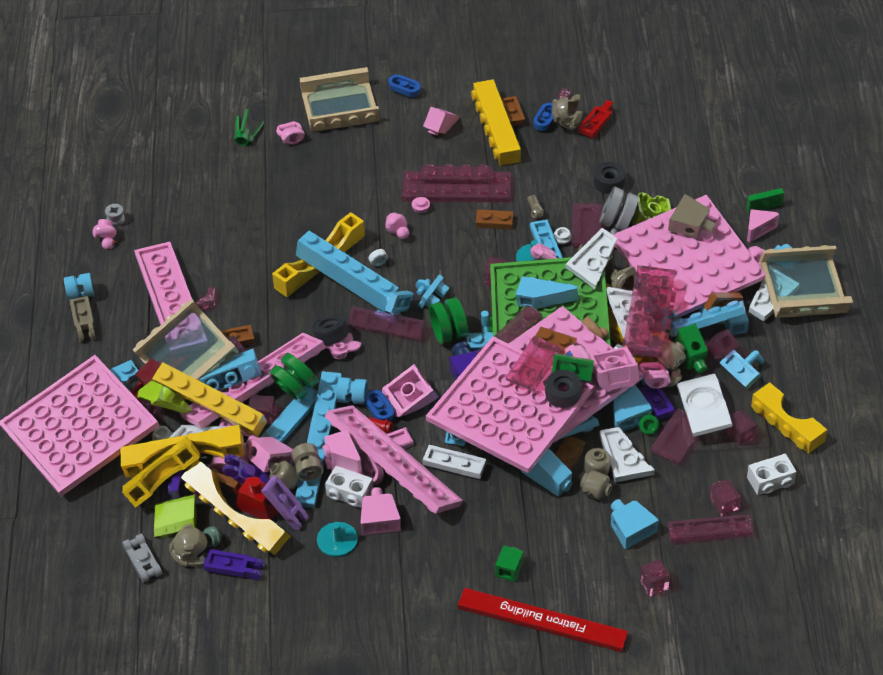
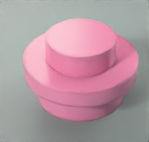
M418 197L412 201V208L416 213H426L430 207V202L427 198Z

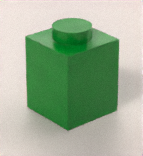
M503 545L495 564V577L515 583L523 565V551L515 547Z

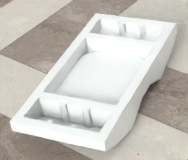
M715 374L677 383L693 437L732 427L726 402Z

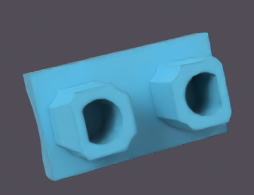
M439 274L431 285L429 279L417 281V294H424L418 307L422 309L425 305L429 307L430 304L440 302V299L433 295L434 293L442 298L445 296L449 287L442 283L443 276Z

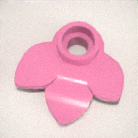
M348 333L347 337L342 341L325 345V347L330 349L333 358L343 359L347 356L348 352L357 351L361 347V342L353 341L352 334Z

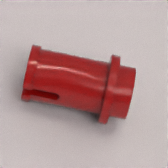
M372 417L368 418L384 433L389 434L392 432L393 423L388 419L383 421Z

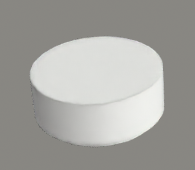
M378 249L372 252L368 259L372 266H380L387 261L388 255L385 250Z

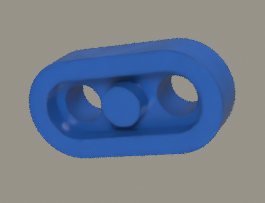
M393 75L388 80L391 90L408 97L418 96L421 92L420 83L405 76Z
M552 103L543 104L534 117V128L539 131L548 130L554 122Z
M371 390L365 395V404L375 419L383 421L388 419L392 421L394 418L393 407L381 391Z

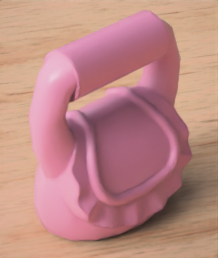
M295 121L279 125L276 131L283 143L288 145L299 143L305 135L301 124Z
M537 243L530 250L532 257L536 260L557 258L555 257V252L544 246V244Z
M642 362L639 365V370L643 373L644 381L649 387L658 389L666 387L670 383L669 372L661 363Z

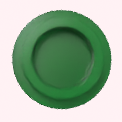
M645 415L639 421V428L644 434H654L659 428V421L653 415Z

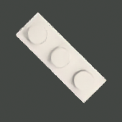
M429 445L423 458V465L481 479L486 466V459Z

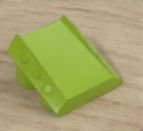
M639 193L638 203L632 217V226L671 210L669 199L663 196L651 198L647 193Z
M150 381L138 392V399L149 401L152 405L185 414L192 411V408L185 401L177 397L173 391L157 382Z
M195 494L155 505L154 537L169 538L172 534L178 533L182 526L187 524H193V527L196 528L197 506Z

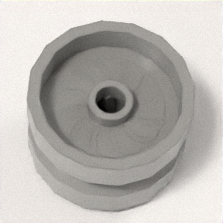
M614 186L604 204L599 223L609 227L614 222V228L619 232L627 229L635 212L639 196L628 193L623 200L624 190Z

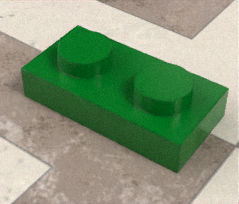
M782 188L750 195L747 197L746 210L750 214L751 210L762 211L783 206L784 191Z
M555 353L551 373L558 370H569L577 374L580 380L591 382L595 360Z

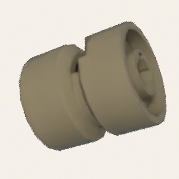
M303 443L292 450L291 454L294 465H296L298 479L301 481H313L323 474L318 450L314 444Z

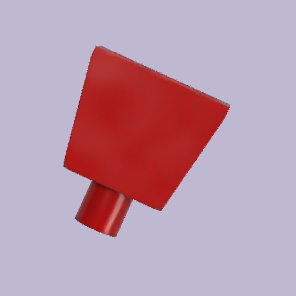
M258 477L247 478L238 491L237 509L257 518L270 520L278 512L261 492L266 483L261 482Z

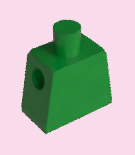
M696 323L678 329L675 343L678 341L686 349L684 351L686 359L682 362L685 369L695 368L698 374L705 372L708 369L705 363L708 349Z

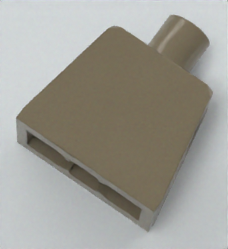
M684 194L670 217L668 230L697 238L702 229L712 233L716 223L708 220L710 212L708 207Z

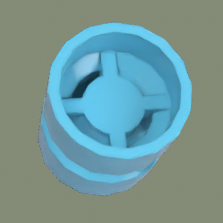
M90 273L80 274L78 278L75 276L64 277L68 301L80 296H94ZM78 285H83V288L79 289Z
M339 377L336 393L337 402L349 403L353 401L354 404L365 405L368 381L366 379H355V381H352L351 378Z

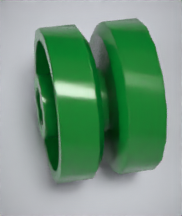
M457 297L445 300L444 305L441 302L429 305L431 325L440 344L451 342L453 337L457 340L468 337L466 316Z
M287 352L280 359L283 367L275 365L268 373L284 392L298 402H301L307 395L304 387L313 389L319 380L303 362Z

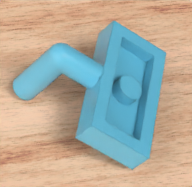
M408 290L391 292L386 299L387 305L385 308L391 315L377 310L375 317L389 324H395L399 313L408 311L414 293Z
M487 311L481 312L482 333H468L467 343L470 344L471 352L482 350L493 337V332H489V313Z
M733 349L719 363L748 389L761 377L760 373L751 364L756 361L758 365H762L764 359L757 350H754L744 359Z
M132 360L109 369L131 391L130 382L137 379L135 373L138 371Z

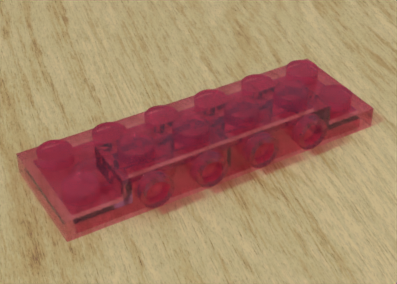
M427 164L426 166H421V171H404L402 201L412 202L415 198L424 197L429 202L510 203L511 172H493V167H489L487 164H481L479 167L469 164H463L462 166H453L451 164L435 166L434 164Z
M637 265L623 347H627L631 354L662 357L664 344H668L669 333L666 330L671 328L672 319L668 318L673 316L674 305H671V303H675L676 291H673L676 270Z

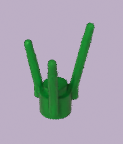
M249 109L245 110L240 129L239 116H236L234 141L240 146L253 143V139L265 124L261 122L251 135L250 130L245 128Z

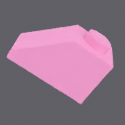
M430 107L423 126L428 128V132L434 135H438V133L446 134L459 119V116L446 110Z

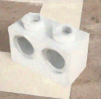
M786 454L751 464L748 467L747 478L757 496L771 493L780 488L790 487L795 483L796 470Z
M335 466L325 483L326 495L334 500H340L351 506L362 508L363 497L371 496L370 491L373 489V478Z

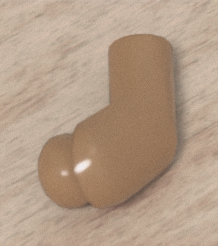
M590 317L584 318L583 324H585L588 331L601 339L608 336V331L605 327L599 329Z

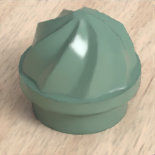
M208 527L204 530L203 533L207 538L206 546H218L223 536L221 530L217 527Z

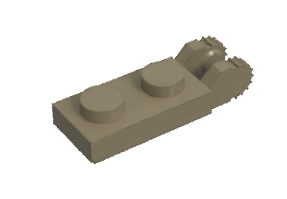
M88 296L69 300L79 342H84L82 330L89 329L91 340L96 339Z

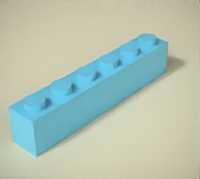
M308 231L298 240L297 257L381 311L386 312L387 297L391 292H398L399 287L311 231Z

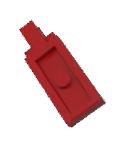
M607 100L602 107L596 106L580 124L578 132L594 138L611 118L613 102Z

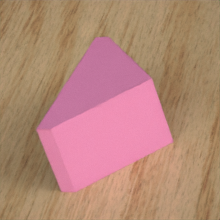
M751 210L747 241L750 243L777 228L779 214L777 212Z

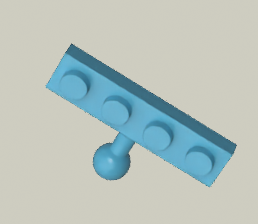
M732 301L727 306L721 308L713 307L708 311L703 306L699 309L700 312L692 314L690 318L684 320L679 318L669 324L671 337L677 335L678 329L695 323L699 329L745 314L743 301Z

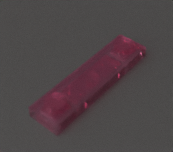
M527 305L494 337L509 344L535 326L543 316L533 307Z
M354 306L351 307L348 319L349 326L422 340L426 323L424 320Z
M749 514L667 522L670 543L753 535Z

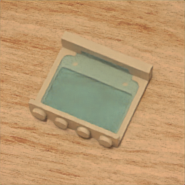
M367 67L300 78L301 93L311 132L380 121L379 107L375 105Z
M823 245L820 247L806 246L803 248L764 250L759 262L766 274L764 279L776 318L848 313L853 300L851 296L844 297L832 258L836 251V246Z
M192 299L183 303L175 314L169 315L161 326L154 328L146 339L139 341L133 349L145 364L153 358L156 362L161 361L200 382L201 377L239 353L233 343L222 334Z

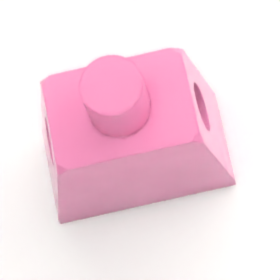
M254 435L247 439L246 444L249 446L247 458L263 472H269L275 463L287 461L292 465L293 458L291 452L293 449L273 437L257 438Z
M378 487L371 489V496H365L362 500V536L401 531L400 516L392 494H383L382 489Z

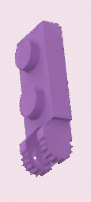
M273 476L261 490L271 504L287 520V523L293 529L300 530L302 527L301 522L294 515L302 521H306L309 516L301 507L302 504L277 476Z

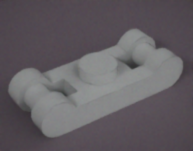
M142 534L136 535L135 539L130 541L127 539L122 542L143 583L149 581V578L153 576L163 575ZM140 546V549L133 550L134 547Z

